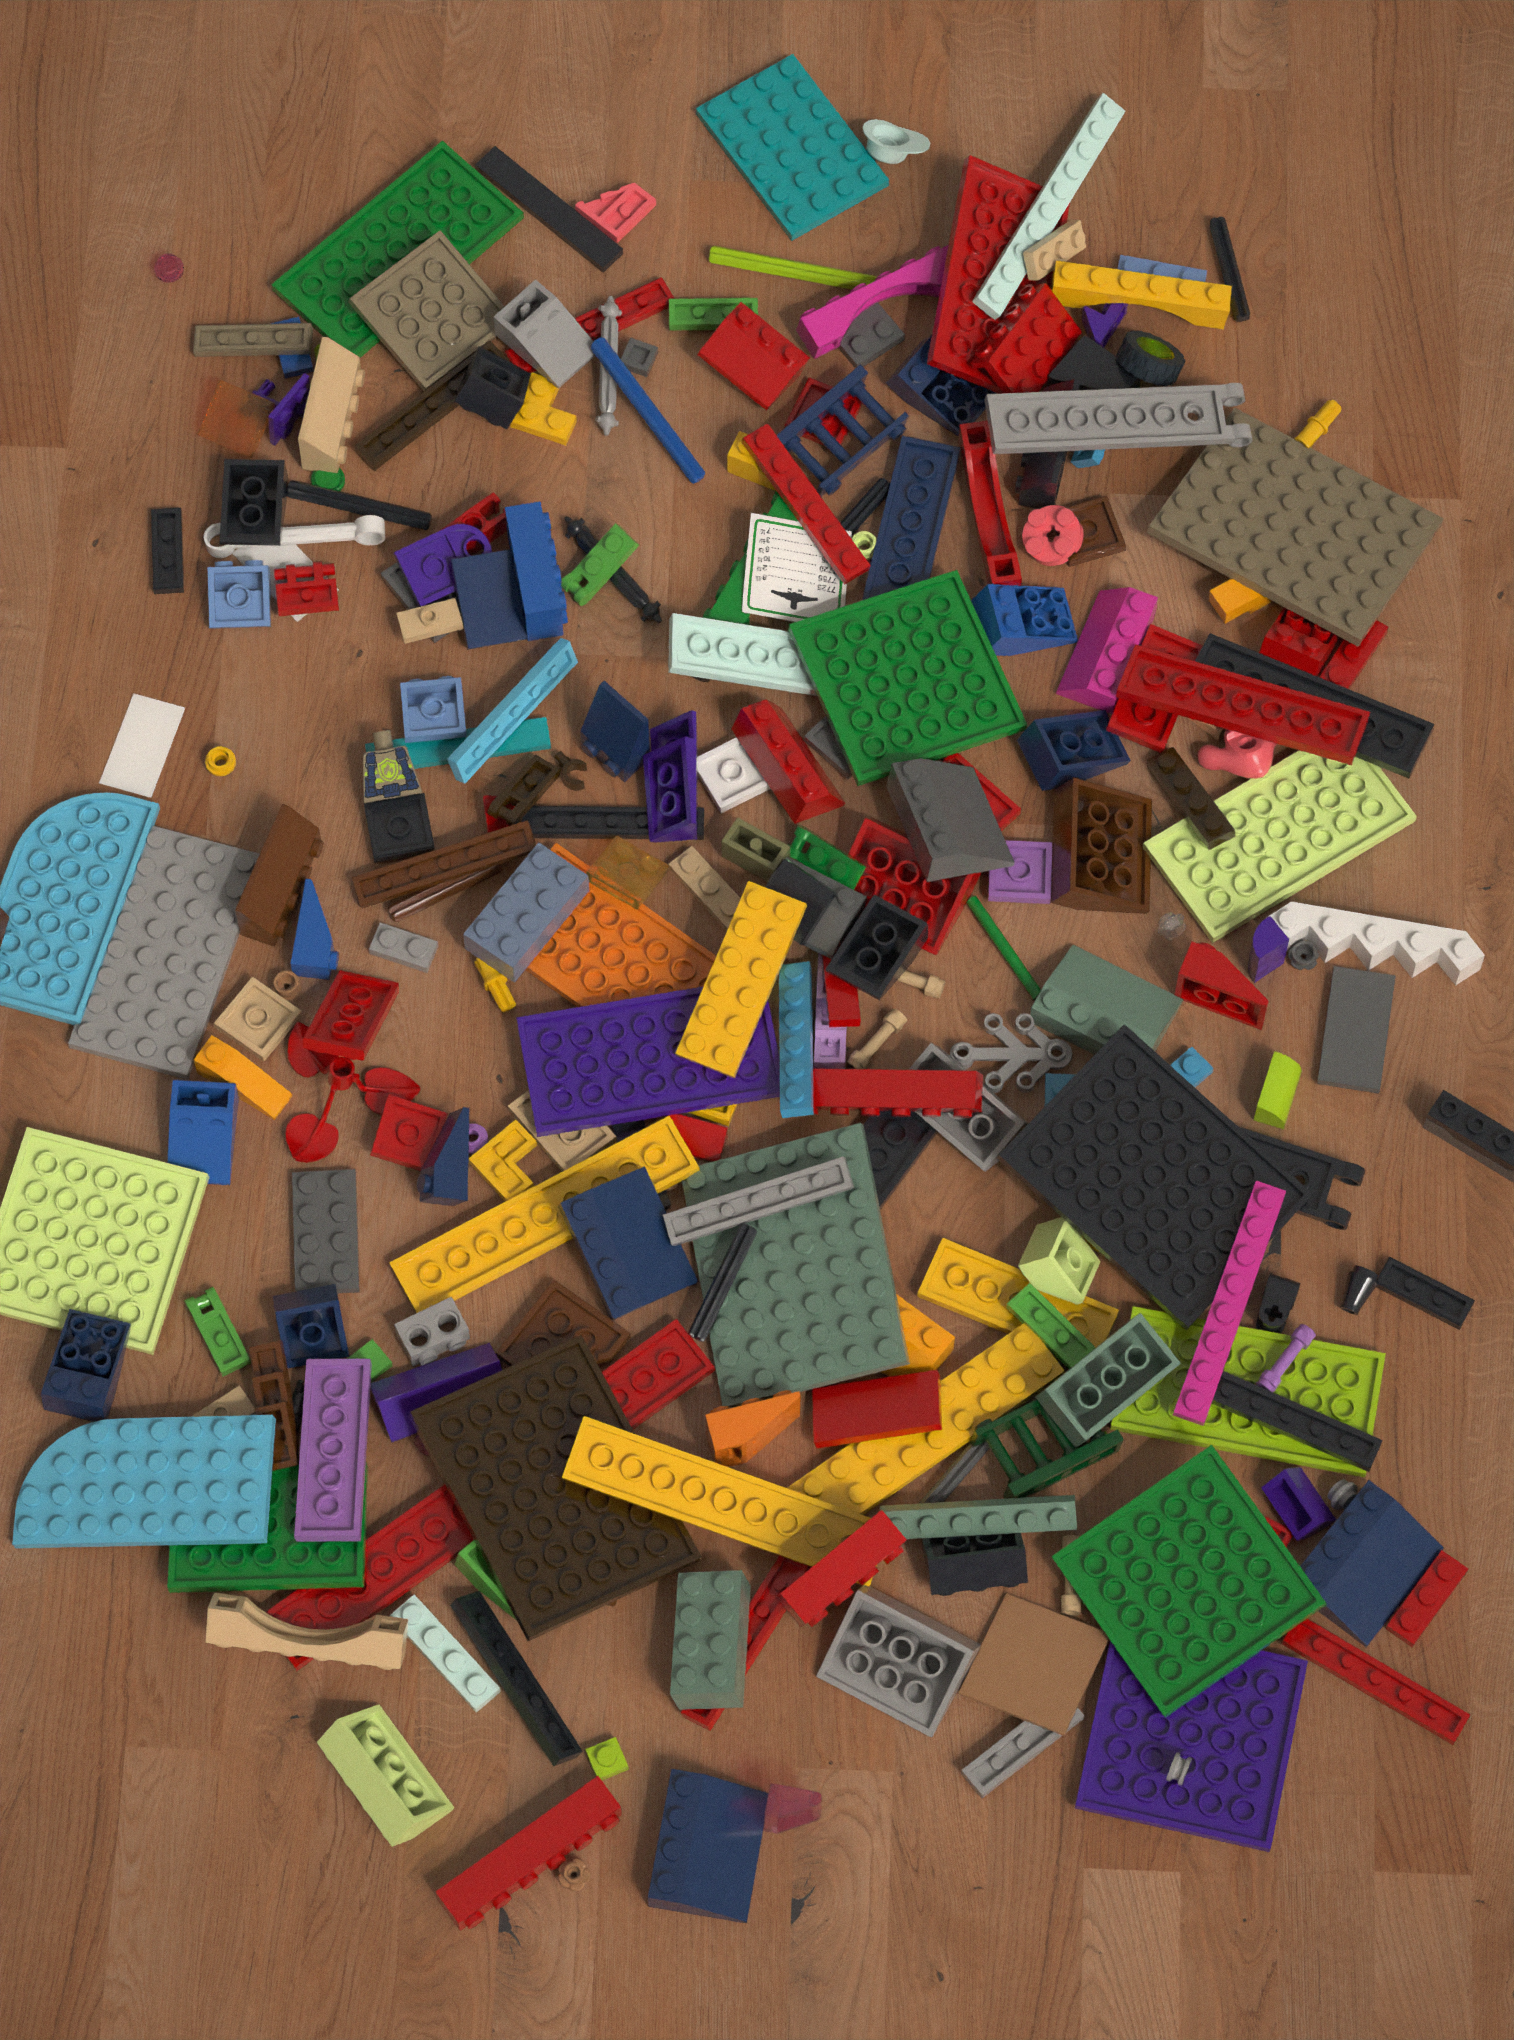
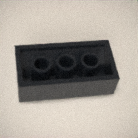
M1072 379L1044 387L1043 392L1080 390L1081 380ZM1068 451L1023 453L1021 467L1025 468L1024 476L1018 475L1015 486V493L1020 494V506L1041 509L1046 506L1056 505Z

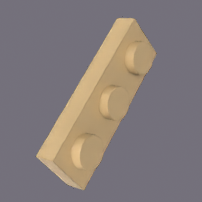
M1081 220L1068 221L1023 252L1029 280H1040L1054 270L1056 260L1066 262L1086 248Z
M691 846L668 864V869L727 932L741 898Z

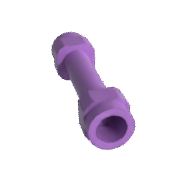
M1300 1324L1292 1333L1290 1344L1270 1370L1265 1369L1256 1385L1274 1392L1281 1383L1280 1377L1301 1349L1306 1350L1316 1336L1315 1332L1308 1326Z

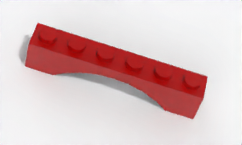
M988 420L960 424L958 443L959 447H961L960 452L987 584L1021 586L1022 576L1017 552L1011 539L1005 515L996 455L993 454Z

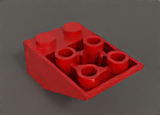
M1284 607L1265 635L1259 653L1318 677L1339 636Z

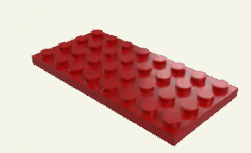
M969 155L964 159L927 364L998 394H1003L984 367L974 369L970 362L976 356L975 351L990 337L989 333L992 328L998 325L1004 318L1006 309L1012 306L1019 298L1018 293L1030 284L1035 286L1047 283L1050 287L1053 271L1040 280H1029L1026 273L1001 316L996 320L972 301L1043 186ZM1070 203L1052 232L1067 223Z

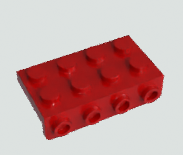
M1047 283L1035 286L1032 284L1027 285L1018 293L1019 298L1012 306L1006 309L1004 318L998 325L992 328L989 333L990 337L975 351L976 356L970 362L974 369L984 367L1003 393L1039 392L1047 381L1048 375L1061 362L1082 333Z

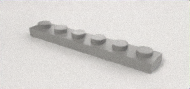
M843 1156L664 1214L663 1218L671 1245L677 1246L739 1226L742 1223L758 1220L854 1189V1184L846 1158Z

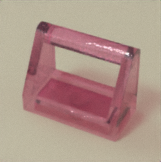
M771 1783L764 1814V1831L778 1834L819 1820L822 1812L821 1794L815 1791Z

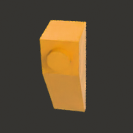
M213 1035L210 1036L194 1058L199 1075L211 1082L236 1083L239 1099L273 1120L278 1117L292 1097L291 1092L243 1054Z

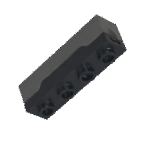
M1443 1090L1428 1112L1423 1128L1514 1183V1132Z

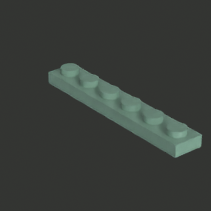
M1075 1495L880 1506V1510L884 1511L906 1539L1077 1530Z

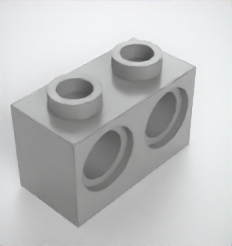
M452 1296L394 1324L396 1336L413 1367L418 1364L423 1366L437 1359L439 1354L447 1350L456 1351L462 1348L466 1341L470 1339L469 1328ZM444 1323L456 1325V1328L451 1332L440 1330ZM416 1337L427 1339V1342L422 1346L411 1344L412 1340Z

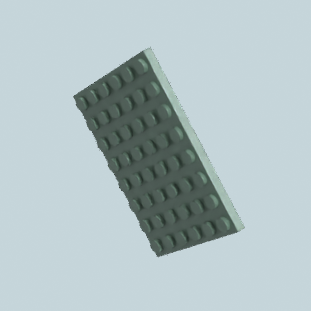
M861 1123L699 1165L700 1171L682 1181L686 1206L688 1207L844 1156L854 1184V1189L745 1223L754 1227L757 1230V1234L709 1331L722 1406H728L730 1409L742 1406L741 1404L749 1399L759 1398L762 1401L773 1398L774 1394L781 1391L802 1392L910 1364L865 1130ZM739 1226L693 1240L703 1300Z

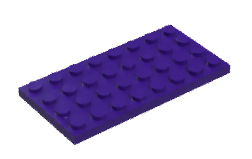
M703 987L516 1017L537 1137L780 1097V1058L768 1000L735 1079L675 1054Z

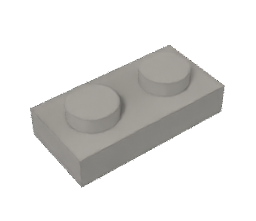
M380 922L369 947V954L428 973L439 946L438 941Z

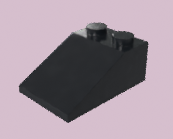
M224 459L220 545H281L288 482L285 460Z
M873 895L827 966L826 972L880 1001L912 964L927 941L928 923Z

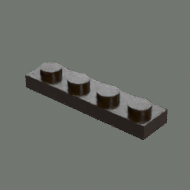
M1174 747L1147 760L1148 769L1208 850L1236 837L1233 826Z

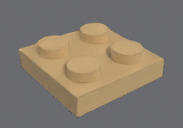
M252 977L214 1022V1027L264 1062L302 1017V1011Z

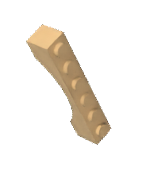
M214 1593L208 1606L205 1643L215 1644L222 1648L232 1646L247 1648L252 1652H277L288 1657L296 1655L306 1656L318 1661L335 1660L343 1661L349 1665H372L383 1670L401 1669L406 1653L408 1619L374 1615L361 1623L345 1628L330 1630L308 1629L294 1626L272 1617L258 1608L247 1597Z

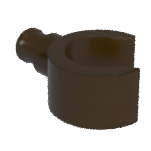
M562 751L558 752L555 755V759L562 768L564 785L573 791L584 789V781L572 780L568 777V774L573 770L587 771V764L582 760H571Z

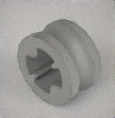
M1176 1752L1166 1780L1171 1781L1175 1779L1178 1785L1182 1786L1192 1758L1183 1759L1180 1753Z

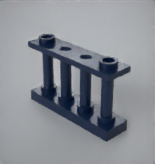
M861 364L777 434V437L787 451H792L821 482L817 488V492L821 497L825 493L830 496L836 492L842 485L840 481L886 441L890 438L895 441L907 429L905 424L909 415L906 412L894 420L865 389L866 385L864 382L868 372ZM849 395L853 398L857 397L885 427L874 439L843 407L845 404L843 401ZM828 413L831 416L835 415L864 445L853 457L822 425L823 421L821 419ZM807 431L810 434L814 433L843 464L832 475L800 443L802 441L800 437Z

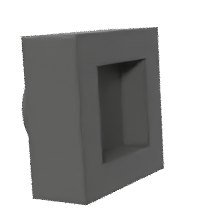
M630 338L621 360L630 372L648 377L658 355V347Z

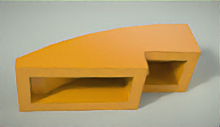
M1230 579L1209 591V602L1225 624L1247 611L1249 614H1252L1272 602V600L1234 579Z

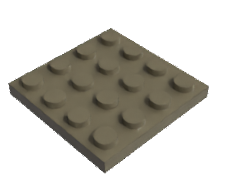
M438 231L349 298V304L424 392L474 354L478 346L483 347L486 343L497 337L495 335L493 317L505 307L441 231Z

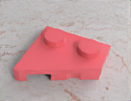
M631 183L617 191H608L600 194V199L585 204L583 201H580L575 205V210L609 238L618 243L656 206V199L636 183Z

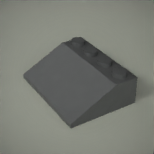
M922 758L891 764L886 787L926 882L1014 866L1013 857L973 767Z

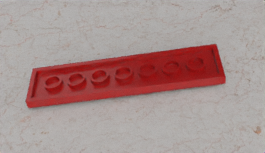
M1136 644L1116 693L1117 698L1348 765L1353 764L1370 716V712Z

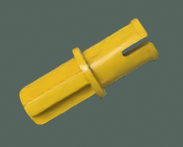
M1326 401L1315 416L1308 418V424L1294 440L1303 443L1309 449L1321 435L1327 434L1328 426L1342 409L1337 401Z
M476 958L477 961H474V964L483 978L485 990L491 992L502 1012L513 1009L516 1006V1002L506 985L507 977L479 958Z

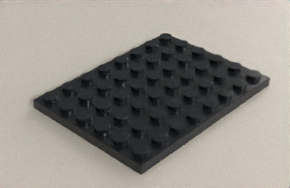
M1125 1024L997 1157L998 1160L1185 1330L1213 1303L1255 1182L1259 1181L1286 1191L1269 1242L1313 1195Z

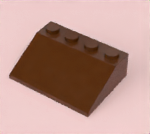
M1074 777L1054 790L1051 903L1075 910L1140 914L1150 912L1151 858L1143 849V843L1151 839L1152 799Z

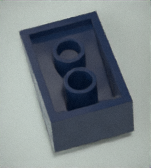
M603 681L598 687L580 730L581 748L589 757H596L601 761L603 768L612 777L618 776L623 782H626L644 765L643 755L650 752L649 719L606 681Z
M1106 710L1036 719L1017 739L1042 791L1057 789L1073 777L1081 780L1090 779L1127 765L1131 761L1119 736L1106 731L1110 721Z

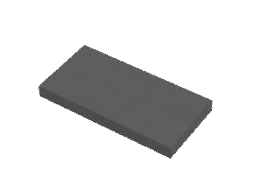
M1334 966L1317 1084L1379 1094L1395 975Z

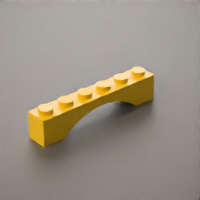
M1056 260L1050 289L1065 307L1081 308L1083 306L1105 303L1137 304L1173 313L1196 326L1224 329L1230 312L1232 286Z

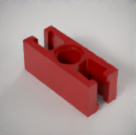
M493 492L439 531L452 525L467 524L480 529L487 537L489 543L507 532L505 508L502 514L490 521L486 520L493 513L498 514L500 512L499 504L501 500ZM470 541L467 543L466 549L473 556L483 547L478 541Z

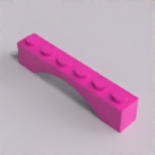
M948 245L940 248V246L934 247L925 254V257L917 261L914 258L902 264L899 270L893 273L886 271L880 274L874 282L868 285L865 283L859 284L850 291V294L842 298L840 295L835 296L824 307L818 310L811 308L800 316L796 331L813 359L838 348L851 323L863 311L877 302L907 294L928 295L939 298Z

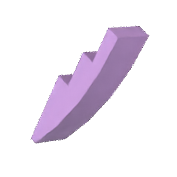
M818 953L814 1069H845L847 1027L829 1028L822 957Z

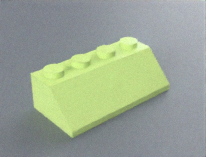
M379 1704L337 1719L317 1741L326 1758L333 1764L345 1784L351 1789L363 1806V1809L369 1814L392 1847L415 1838L454 1809V1806Z

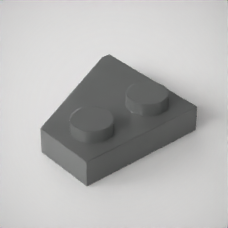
M877 302L863 311L852 322L840 343V351L854 368H857L860 364L864 367L903 342L905 334Z

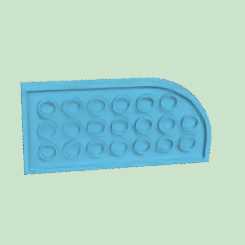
M118 793L85 794L70 798L51 807L34 820L25 830L15 846L0 885V907L9 916L0 948L1 1006L71 1025L81 1024L108 945L116 928L118 917L124 906L127 892L136 873L137 864L144 851L147 836L152 826L155 825L159 814L160 806L158 803Z
M273 1415L119 1418L100 1420L80 1426L51 1444L29 1470L17 1499L12 1545L15 1548L267 1543L276 1418Z

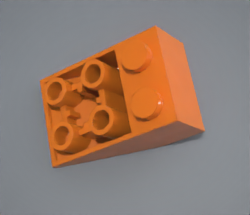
M785 1390L774 1394L773 1398L760 1401L759 1398H753L744 1401L741 1404L742 1406L730 1409L728 1406H721L712 1409L710 1414L705 1415L706 1437L713 1462L726 1467L747 1463L800 1417V1391L792 1393L790 1390Z

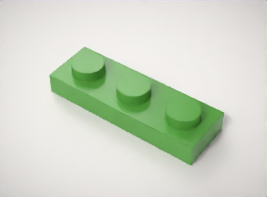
M758 298L669 299V331L716 330L740 302L758 315Z
M1030 1283L1007 1303L1006 1308L1022 1324L1025 1323L1068 1369L1096 1348Z

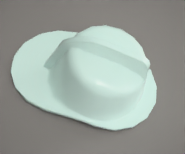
M868 120L862 128L864 135L868 138L866 150L872 157L884 163H900L904 161L908 154H919L927 151L931 144L929 139L923 134L898 127L884 120Z

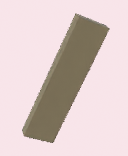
M311 323L195 326L193 353L195 357L311 354L313 326Z

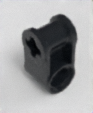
M1270 1273L1256 1320V1328L1258 1330L1280 1334L1283 1332L1290 1310L1294 1306L1300 1282ZM1269 1317L1276 1318L1274 1322L1268 1320Z

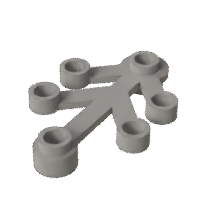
M992 1013L986 1016L984 1029L988 1034L995 1035L1008 1048H973L967 1042H958L950 1050V1056L965 1069L971 1067L974 1061H1008L997 1072H990L985 1078V1086L993 1093L1001 1091L1004 1083L1027 1061L1039 1062L1030 1072H1021L1017 1076L1016 1087L1023 1093L1031 1092L1035 1087V1083L1050 1069H1063L1072 1059V1050L1069 1044L1061 1039L1050 1040L1034 1025L1033 1017L1026 1013L1020 1014L1016 1018L1015 1029L1018 1033L1027 1035L1039 1048H1027L1003 1026L1002 1017ZM992 1020L997 1021L999 1026L992 1028L988 1025V1022ZM1025 1020L1030 1023V1026L1023 1028L1019 1023ZM964 1049L968 1052V1055L961 1057L957 1054V1051ZM1055 1049L1060 1050L1062 1055L1055 1057L1051 1054V1051ZM993 1078L998 1079L1000 1084L992 1086L989 1080ZM1027 1078L1031 1081V1084L1024 1086L1020 1081Z

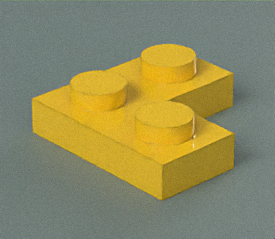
M531 373L524 403L511 422L510 427L566 446L577 422V416L551 407L559 389L544 376Z
M514 1120L469 1157L468 1161L504 1201H507L534 1187V1183L515 1163L537 1146V1141L517 1120Z

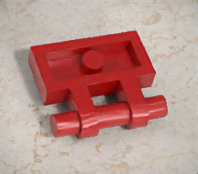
M322 561L313 562V565L295 567V564H288L286 568L274 569L275 581L287 580V583L275 584L279 616L339 611L336 578L324 579L323 577L335 575L334 563L322 564ZM314 577L315 579L312 581H296V579Z

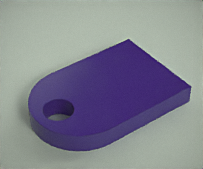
M467 524L452 525L393 553L419 607L428 605L456 592L450 560L471 556L466 549L468 542L478 541L483 547L482 554L492 553L487 537L479 529Z

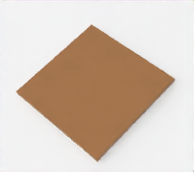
M1006 1593L962 1684L959 1695L1064 1736L1107 1646L1109 1638L1103 1630Z

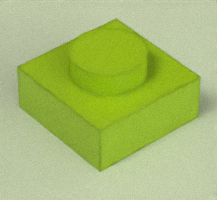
M616 1737L585 1749L595 1776H599L602 1781L629 1770Z

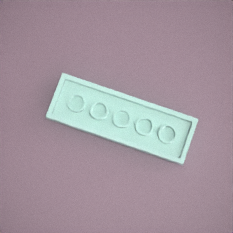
M672 613L669 618L668 673L817 696L788 631Z

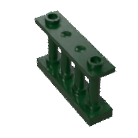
M1036 1399L995 1421L987 1419L979 1423L975 1427L970 1443L974 1448L987 1442L1009 1478L1008 1485L1003 1494L1004 1499L1030 1497L1119 1452L1124 1439L1118 1429L1109 1434L1106 1431L1102 1432L1100 1429L1091 1436L1089 1444L1081 1448L1080 1446L1075 1448ZM1041 1414L1063 1449V1457L1055 1461L1047 1459L1025 1421ZM1011 1428H1014L1037 1465L1035 1471L1027 1475L1019 1472L998 1435Z

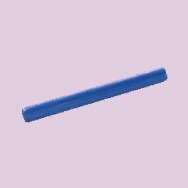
M603 337L595 340L591 344L593 353L690 482L695 484L705 477L703 468L610 344Z

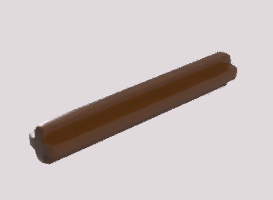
M499 864L425 888L390 905L388 913L394 922H399L500 873L502 866Z

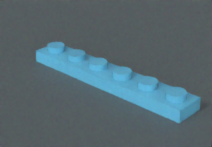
M560 638L449 756L447 760L457 781L465 784L578 663L570 641Z

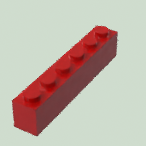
M813 1069L814 1115H818V1110H830V1115L848 1116L849 1111H861L862 1116H879L880 1111H891V1116L909 1117L910 1111L922 1112L924 1117H941V1112H953V1117L971 1118L972 1112H982L983 1074L978 1071Z
M596 1776L435 1892L438 1902L460 1931L465 1927L468 1929L474 1928L484 1920L483 1914L494 1907L498 1910L505 1906L512 1899L511 1894L520 1888L526 1890L533 1886L539 1880L538 1875L547 1868L550 1871L558 1868L566 1860L565 1856L574 1849L581 1851L593 1841V1835L600 1830L607 1832L620 1822L619 1817L622 1815L620 1804L600 1777Z

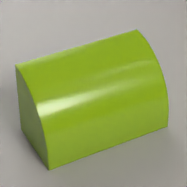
M1274 1051L1256 1107L1254 1121L1284 1130L1302 1069L1296 1061L1282 1053Z

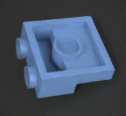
M262 560L245 561V566H233L232 561L215 562V567H207L210 629L271 627L270 567L268 565H263Z
M443 676L437 680L426 681L412 679L408 682L400 683L405 743L467 737L461 677Z

